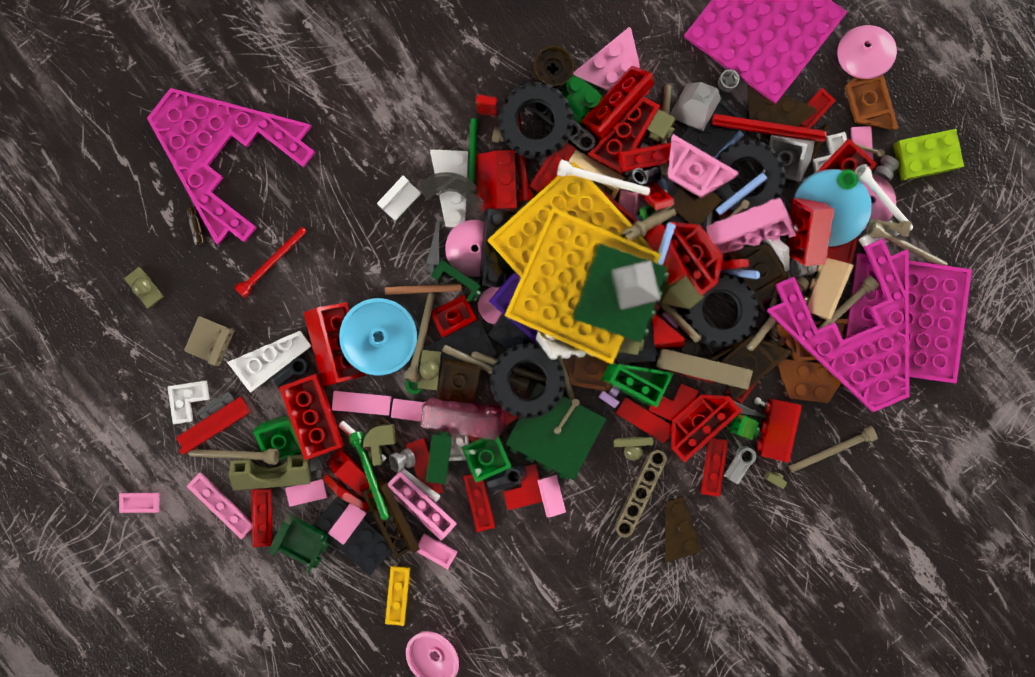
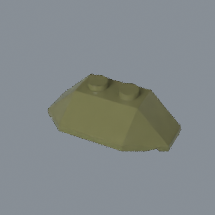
M687 276L672 285L666 280L665 284L662 283L660 288L662 295L659 301L665 305L691 309L704 298V295L701 296Z

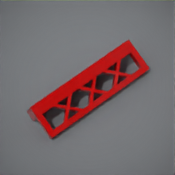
M243 397L237 398L177 436L176 439L182 447L179 450L182 455L189 453L252 413Z

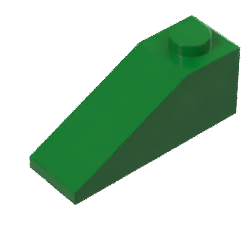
M738 414L731 421L728 431L753 440V437L756 438L759 433V422Z

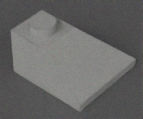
M702 82L687 83L670 115L675 117L676 121L704 131L721 99L718 89Z
M771 135L769 147L780 156L785 169V178L801 181L811 161L815 141Z
M651 261L611 270L620 309L660 300Z

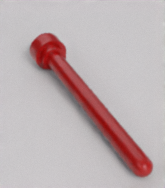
M519 114L518 127L522 133L521 116ZM517 154L521 185L518 201H529L533 199V192L528 188L525 157Z
M300 228L246 282H239L234 287L236 291L246 298L250 294L251 287L306 234V229Z

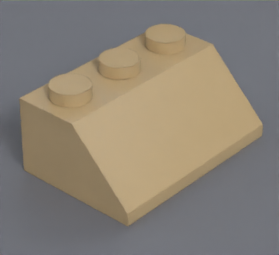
M575 150L568 161L569 164L575 162L582 170L622 181L625 178L578 150ZM593 181L596 186L613 199L620 189Z
M826 258L825 265H817L816 277L810 281L808 296H804L805 303L812 317L821 321L832 318L853 265Z

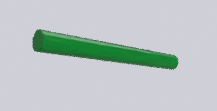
M471 118L466 195H474L478 134L477 118Z

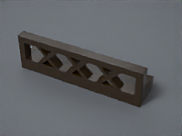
M382 480L377 482L385 507L388 510L389 517L387 520L379 517L377 505L376 508L373 505L376 502L371 501L368 495L372 492L371 488L368 487L361 493L394 558L397 559L408 551L412 553L419 551L420 548L388 484ZM388 523L395 524L396 530L394 535L387 533ZM400 539L403 540L406 547L397 552L394 546L396 540Z

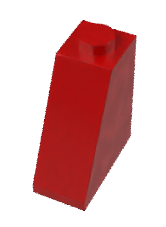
M341 447L328 460L331 469L339 479L363 497L361 492L370 487L364 469ZM372 492L369 493L370 499L373 498Z

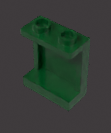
M441 260L431 274V277L440 282L443 276L448 274L472 290L466 299L470 304L472 301L477 302L482 294L480 291L481 286Z
M288 514L283 520L268 552L275 556L280 551L308 566L306 572L310 573L313 568L317 569L322 558L319 556L321 552L325 553L329 545L326 542L329 534Z

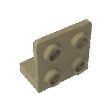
M199 316L184 351L208 361L211 365L220 366L234 330Z

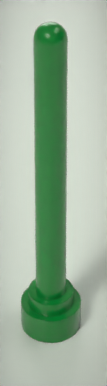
M362 431L352 433L348 436L350 444L357 449L380 516L383 520H387L389 515L363 447L364 434Z

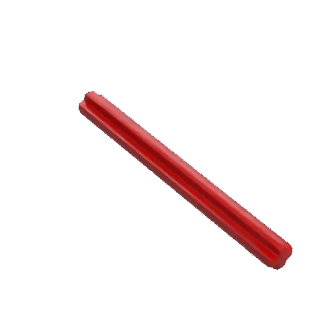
M714 114L712 118V125L817 142H824L826 139V132L822 130Z

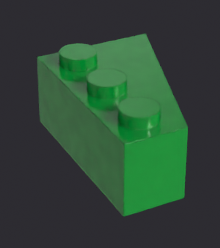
M609 363L601 380L647 405L658 407L674 373Z

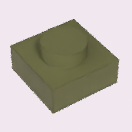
M767 471L763 477L782 489L787 484L786 481L782 480L784 476L776 471H773V473Z

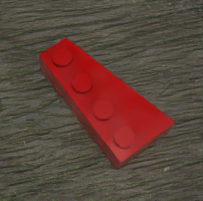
M642 97L626 116L613 127L611 132L589 152L588 157L623 176L625 172L620 171L618 152L640 147L647 135V128L657 110L660 109V105Z

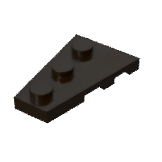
M684 496L665 501L664 562L667 563L702 552Z

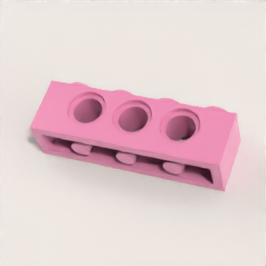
M400 471L388 483L394 498L440 540L444 539L457 524Z

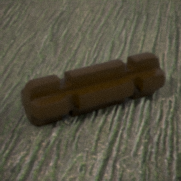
M189 207L186 212L187 216L190 217L189 224L191 232L194 234V243L202 244L205 242V237L202 234L203 229L200 217L197 216L199 214L196 207Z

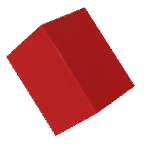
M465 295L432 310L431 313L442 338L478 321Z
M656 314L654 315L653 333L656 350H660V348H684L686 345L685 338Z

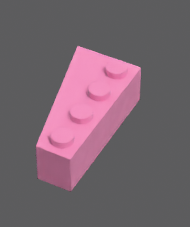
M781 198L770 200L768 203L752 207L745 212L734 214L727 219L706 226L709 238L721 254L742 249L743 245L746 244L756 246L760 245V242L763 240L771 239L773 242L780 240V236L788 234L789 238L796 236L791 217Z

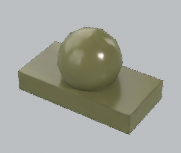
M138 267L124 278L132 288L133 293L139 297L147 309H150L164 298L141 267Z
M422 350L418 388L437 390L442 352Z
M650 436L613 439V446L625 447L624 454L631 461L641 458L643 454L642 446L653 445V438Z

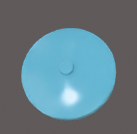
M837 169L823 170L809 176L800 184L793 197L823 202L834 209L828 246H839L856 238L867 226L872 208L868 190L859 179L856 186L849 190H843L837 185V176L843 171Z
M383 298L368 299L354 306L345 316L340 328V346L347 361L357 370L369 375H387L399 370L410 360L417 343V330L411 315L398 303Z

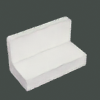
M402 176L377 204L396 221L421 193L409 180Z

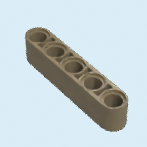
M662 348L659 350L655 366L660 369L746 390L749 389L753 373L749 369Z
M653 449L649 452L615 523V530L621 537H629L633 533L666 464L667 457L659 449ZM656 453L662 455V460L659 463L652 461V457ZM653 471L654 477L649 481L645 480V472ZM639 488H644L646 491L642 498L636 497V491ZM632 505L636 506V514L629 515L627 512L628 508ZM622 523L629 524L627 532L619 531V526Z

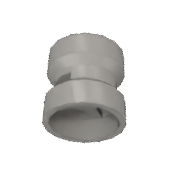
M731 69L724 71L718 79L719 89L723 92L733 91L740 80L738 73Z
M884 155L880 160V166L875 168L874 174L883 177L887 181H891L894 176L893 172L898 169L900 162L889 155Z
M792 259L790 262V271L795 277L812 275L817 270V265L804 266L795 259Z
M409 448L402 450L401 453H393L389 456L391 468L396 473L404 470L405 467L411 468L416 463L415 456Z

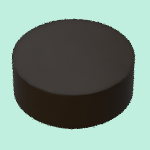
M686 338V345L684 348H680L681 352L691 356L697 355L700 350L699 342Z

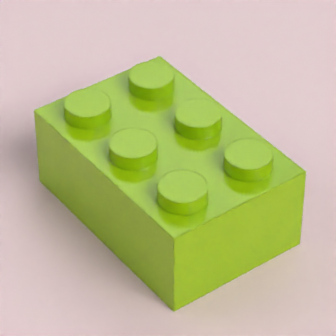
M956 129L899 140L893 144L895 157L900 162L898 171L901 181L949 172L964 167Z

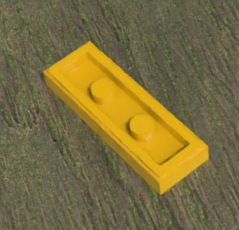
M391 566L385 624L405 625L410 567Z

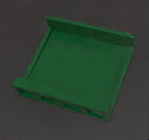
M598 243L571 319L641 343L642 339L645 340L649 331L646 328L647 324L653 320L655 315L653 308L655 302H659V300L620 309L611 270L649 260ZM651 261L659 298H661L662 291H660L662 283L665 284L669 272H666L668 267Z
M537 383L530 399L540 396L546 386ZM562 395L559 403L545 415L535 418L519 417L506 442V445H508L507 449L515 454H518V452L525 454L524 458L532 463H535V461L542 463L541 467L549 472H552V470L559 472L558 476L566 481H569V479L574 480L606 418L579 404L574 408L562 426L561 433L555 434L554 428L558 427L572 405V400Z

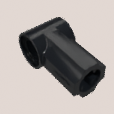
M659 166L642 169L636 168L623 181L647 186L659 181L662 171Z
M304 357L293 359L287 366L272 376L274 383L277 387L292 383L309 371L310 362ZM298 361H301L304 364V369L302 371H299L296 368V363Z
M521 465L504 470L487 478L488 488L494 492L517 485L526 479L527 471ZM513 471L518 473L519 479L514 478Z

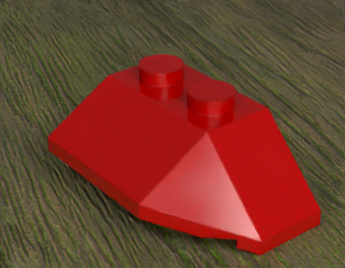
M669 222L675 225L671 242L688 274L687 278L698 293L703 296L718 284L723 255L700 225Z
M699 395L672 420L671 449L685 463L742 410L730 396Z

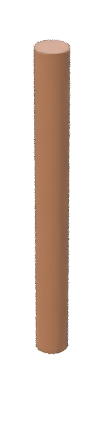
M461 283L385 287V295L462 291Z

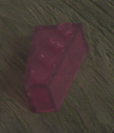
M431 398L422 405L421 427L496 440L506 427L507 411H504L501 406L441 401L440 399Z

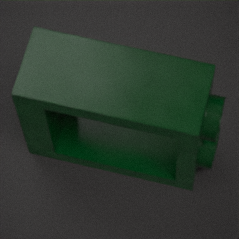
M437 430V433L432 434L426 482L446 484L452 435H448L449 431Z

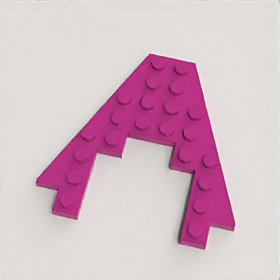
M172 88L168 90L147 117L207 229L218 245H220L229 232L233 233L243 242H246L257 228L212 193L224 177L209 167V165L232 136L248 147L258 133H260L302 167H305L315 154L311 148L301 141L311 128L307 123Z
M884 239L864 246L886 298L885 301L869 307L876 326L846 339H842L836 323H831L817 329L795 277L775 284L782 303L766 309L767 313L871 412L909 397V251L906 249L891 256Z

